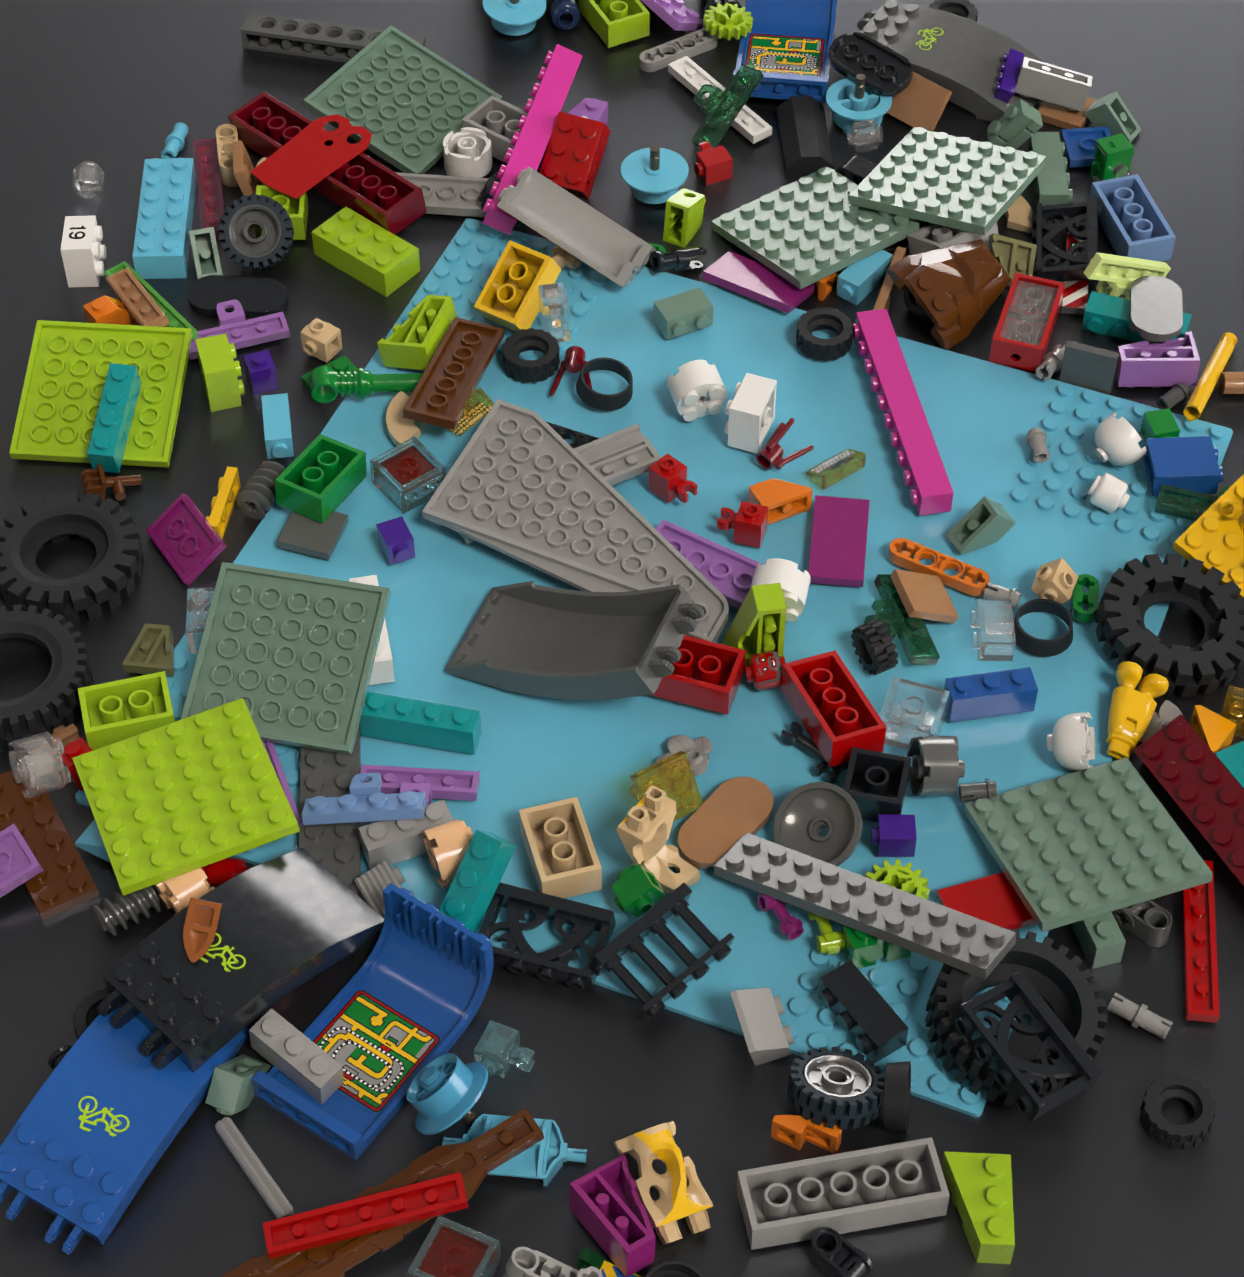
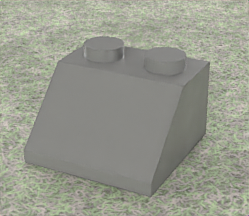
M770 988L744 989L730 992L749 1053L755 1066L791 1055L789 1045L795 1042L789 1025L782 1026L779 1015L785 1012L779 995L773 997Z

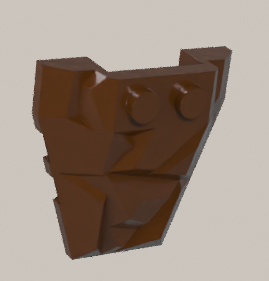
M982 239L910 255L886 270L900 291L908 287L935 324L930 333L939 346L945 350L953 348L967 338L971 330L1011 281V278Z

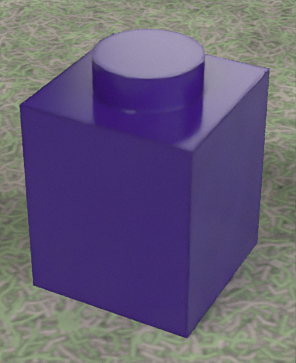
M268 349L243 356L246 378L253 395L279 389L276 367Z
M402 516L376 524L378 544L389 565L404 562L415 557L414 538Z
M878 814L877 827L872 826L871 841L872 845H877L878 857H914L917 841L915 815Z

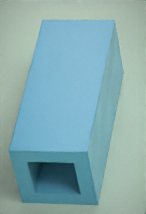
M882 249L849 265L838 275L836 295L858 305L885 279L886 270L890 266L893 254Z
M288 393L261 396L267 458L294 457Z

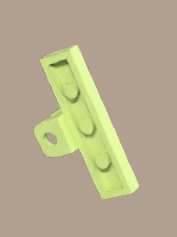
M1096 252L1083 273L1088 279L1099 280L1096 287L1099 293L1115 297L1123 295L1121 298L1130 300V290L1134 280L1143 276H1160L1165 278L1171 268L1166 262Z

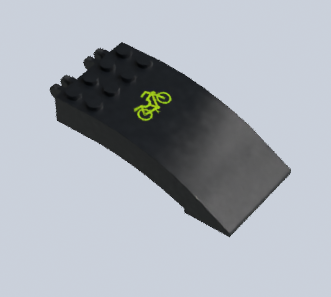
M302 847L252 867L199 898L205 901L220 903L222 907L215 938L207 952L195 963H191L183 942V928L188 906L151 933L102 975L110 995L100 1003L97 1012L106 1017L123 1004L124 1006L113 1015L110 1024L115 1029L122 1028L136 1016L153 1032L140 1046V1052L145 1057L151 1056L164 1044L166 1045L153 1061V1065L158 1070L164 1069V1067L179 1057L194 1073L241 1030L271 1006L319 973L338 962L342 964L383 927L384 918Z

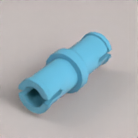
M179 122L174 125L172 133L165 140V148L161 153L162 159L176 158L178 152L183 149L185 145L184 139L189 130L186 124Z

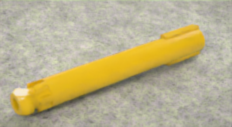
M1228 332L1221 336L1183 413L1186 420L1192 422L1200 417L1237 344L1235 334Z

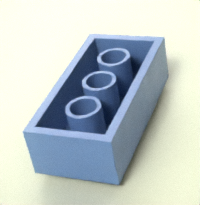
M1138 174L1092 182L1089 198L1097 197L1098 223L1118 256L1159 262L1172 259L1176 236Z

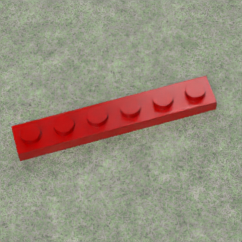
M1203 860L1212 871V882L1181 891L1185 1019L1218 1023L1220 1013L1213 861Z
M461 1172L264 1222L263 1228L267 1253L270 1259L469 1208Z

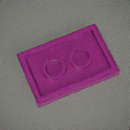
M182 493L146 530L180 579L187 585H190L227 547L191 498L185 493Z

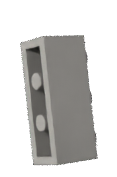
M1024 57L1015 92L1025 98L1033 97L1040 99L1046 104H1057L1064 106L1065 109L1070 111L1078 110L1083 112L1092 86L1093 76Z
M445 800L426 805L423 819L377 821L359 827L360 846L369 869L375 868L383 861L393 865L426 854L427 851L424 844L426 836L423 834V830L453 821Z
M272 1008L249 1030L251 1047L321 1105L344 1083L343 1066Z

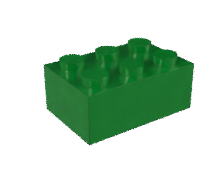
M319 434L275 479L276 504L323 523L366 478V452Z

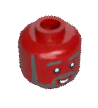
M773 650L751 655L750 665L745 666L747 682H753L755 688L759 691L781 687L783 664H786L784 656H779Z

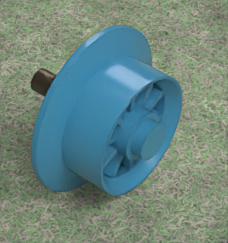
M454 1053L440 1055L423 1067L415 1076L407 1091V1100L418 1111L415 1119L417 1130L424 1135H433L449 1128L461 1118L471 1128L475 1119L478 1118L471 1108L478 1101L488 1081L487 1068L478 1062L464 1064Z

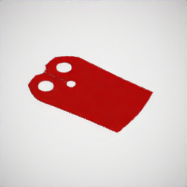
M338 114L318 118L250 172L269 187L297 199L328 175L365 151L371 141L372 133L362 126H353L350 124V119ZM335 121L339 123V127L334 131H326L324 129V125L328 122ZM352 134H359L362 136V139L358 143L350 144L347 142V137ZM328 140L333 141V144L330 146L324 145Z

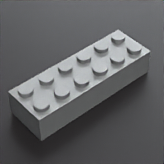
M932 1137L737 1172L736 1191L751 1250L810 1240L815 1231L823 1227L832 1228L839 1234L944 1216L947 1214L950 1198Z

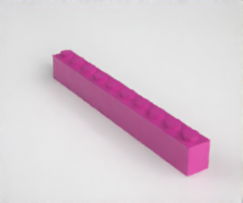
M559 44L556 45L553 52L548 51L543 62L547 67L541 68L536 79L540 81V84L535 83L530 94L534 99H528L523 111L527 113V116L522 114L517 125L520 133L515 131L510 145L514 147L513 149L508 148L503 159L507 164L506 166L501 165L496 176L500 181L494 182L489 195L493 196V199L488 198L482 212L486 213L483 224L505 234H511L517 219L497 206L500 202L498 197L505 187L508 188L510 185L516 187L518 184L516 179L523 169L526 170L528 167H531L537 171L553 132L559 111L561 112L583 57L582 55Z
M887 309L856 312V321L853 323V338L858 339L859 355L864 356L865 372L871 376V390L877 393L878 409L884 413V427L890 430L891 447L897 450V464L899 467H903L904 484L910 487L911 504L916 505L919 516L950 512L954 492Z

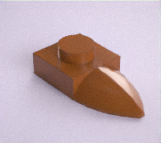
M190 897L183 928V942L191 963L199 960L211 946L215 938L222 904Z

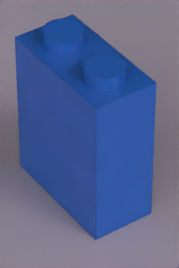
M1211 436L1146 439L1145 447L1147 454L1143 456L1152 496L1217 493L1219 482H1223L1224 474L1222 466H1218V449L1213 447Z

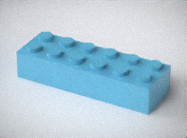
M194 158L145 159L132 256L135 271L143 279L187 278L190 251L189 231L192 230L197 186Z

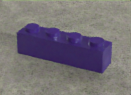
M1011 48L1008 53L1004 54L1002 58L1004 63H1002L999 69L1001 72L998 75V83L994 89L996 91L994 98L1008 103L1014 95L1024 56L1023 53Z

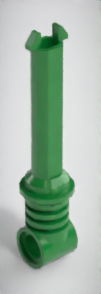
M320 366L315 368L310 375L311 394L315 401L329 403L335 400L338 394L341 397H344V394H347V397H351V394H354V397L364 400V397H369L372 393L413 392L423 373L372 374L368 370L364 371L363 367H359L357 371H353V374H350V371H346V374L340 371V374H337V371L330 367Z

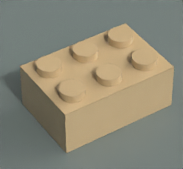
M578 797L519 810L520 834L539 892L560 898H568L602 890V868Z

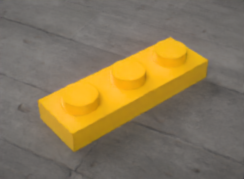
M227 466L224 477H220L218 494L212 498L211 514L206 516V520L221 539H223L241 487L237 467Z

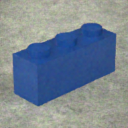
M1031 667L946 678L943 703L949 722L1031 712L1035 709L1038 687Z

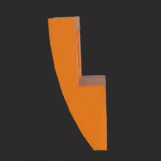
M775 1115L772 1120L771 1137L799 1151L805 1141H808L836 1154L841 1144L842 1129H839V1126L835 1124L833 1129L826 1128V1122H822L820 1126L813 1123L814 1118L806 1120L799 1115Z

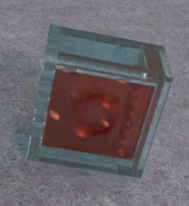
M415 436L370 460L372 483L402 514L430 500L446 476V467Z
M438 1215L407 1271L408 1277H492L501 1261L500 1241Z

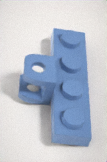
M380 773L356 774L351 780L350 794L341 797L316 796L308 798L305 801L301 816L303 825L423 819L427 804L425 792L414 791L384 794L381 791L382 779Z

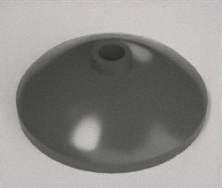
M826 782L805 784L792 791L777 810L773 827L775 843L839 866L852 855L861 838L862 817L860 809L852 796L837 785ZM824 827H827V834L825 836H820V831Z

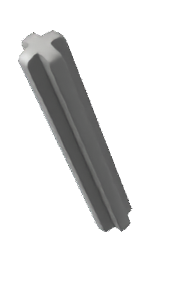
M224 1117L222 1120L217 1121L215 1124L216 1132L275 1217L279 1219L294 1215L292 1205L231 1118Z

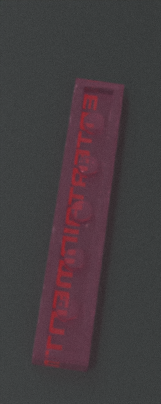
M216 138L194 140L193 147L201 229L214 227L217 240L219 239L218 226L221 221L220 218L225 212Z

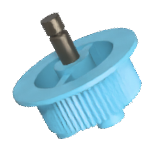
M864 74L856 75V82L849 78L839 80L832 84L826 93V103L832 111V118L836 125L842 128L846 134L878 129L883 120V115L887 113L892 105V96L877 95L865 88L866 77Z

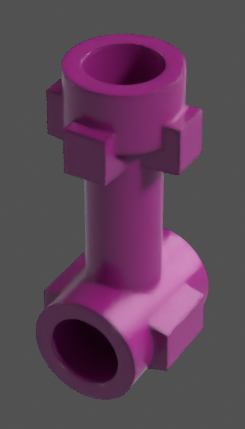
M762 893L758 895L757 901L760 909L763 912L773 910L781 922L778 930L782 935L785 934L788 940H795L803 934L804 929L802 928L803 923L801 920L796 919L795 916L791 917L785 908V905L788 903Z

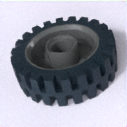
M257 194L245 195L238 200H234L230 206L226 207L224 214L221 215V221L218 226L219 240L224 252L236 264L251 270H264L276 266L278 262L284 259L286 254L288 255L293 244V224L285 208L274 199ZM255 226L262 227V235L257 239L251 238V229Z

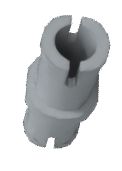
M1057 344L1052 352H1048L1043 357L1042 364L1036 369L1038 378L1042 379L1045 376L1044 380H1049L1054 372H1058L1062 368L1065 345L1060 348L1062 344Z
M1116 992L1107 1008V1011L1132 1022V1027L1137 1029L1139 1026L1162 1040L1165 1039L1173 1024L1172 1021L1147 1010L1148 1006L1144 1004L1140 1006Z

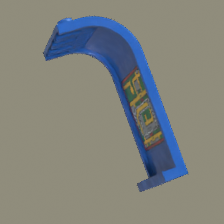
M746 0L745 12H751L753 25L751 33H747L746 37L741 36L736 69L733 72L732 96L787 100L791 96L810 95L816 101L826 103L831 64L829 48L834 40L837 0Z
M392 883L383 890L385 918L381 934L373 951L359 971L303 1033L343 1066L344 1083L321 1105L275 1066L267 1074L259 1070L251 1079L256 1097L355 1160L360 1157L407 1101L408 1088L421 1069L433 1059L446 1054L465 1032L482 1004L493 972L492 942L484 934L471 931L460 920L449 918L439 912L433 904H425L415 898L409 890L405 888L400 889Z

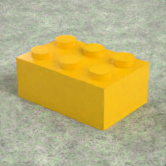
M509 240L479 295L474 308L485 319L518 332L521 329H529L562 269L552 257Z

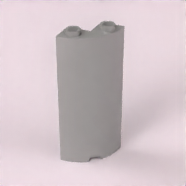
M528 167L526 170L523 169L516 179L518 183L516 187L512 185L508 188L505 187L498 197L500 202L497 206L621 287H625L632 282L636 272L638 274L650 260L651 253L656 251L655 247L531 167Z

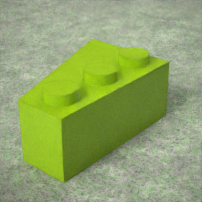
M427 295L408 313L409 318L402 325L397 323L392 328L393 333L386 340L382 338L377 342L385 367L426 370L454 318L457 317L451 296Z
M781 583L751 586L721 643L746 650L745 666L750 665V657L756 653L773 650L779 656H783L786 604Z
M944 1151L941 1165L943 1175L952 1194L951 1199L954 1207H957L962 1219V1227L976 1262L1011 1264L1015 1248L1011 1154Z

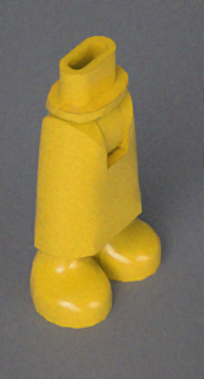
M1130 661L1121 662L1117 667L1115 674L1119 687L1113 690L1108 716V737L1106 742L1109 746L1107 754L1118 760L1126 757L1129 760L1130 754L1135 752L1134 749H1136V746L1143 737L1155 712L1157 703L1154 701V698L1164 695L1169 687L1167 678L1159 674H1149L1141 680L1143 669L1137 663Z

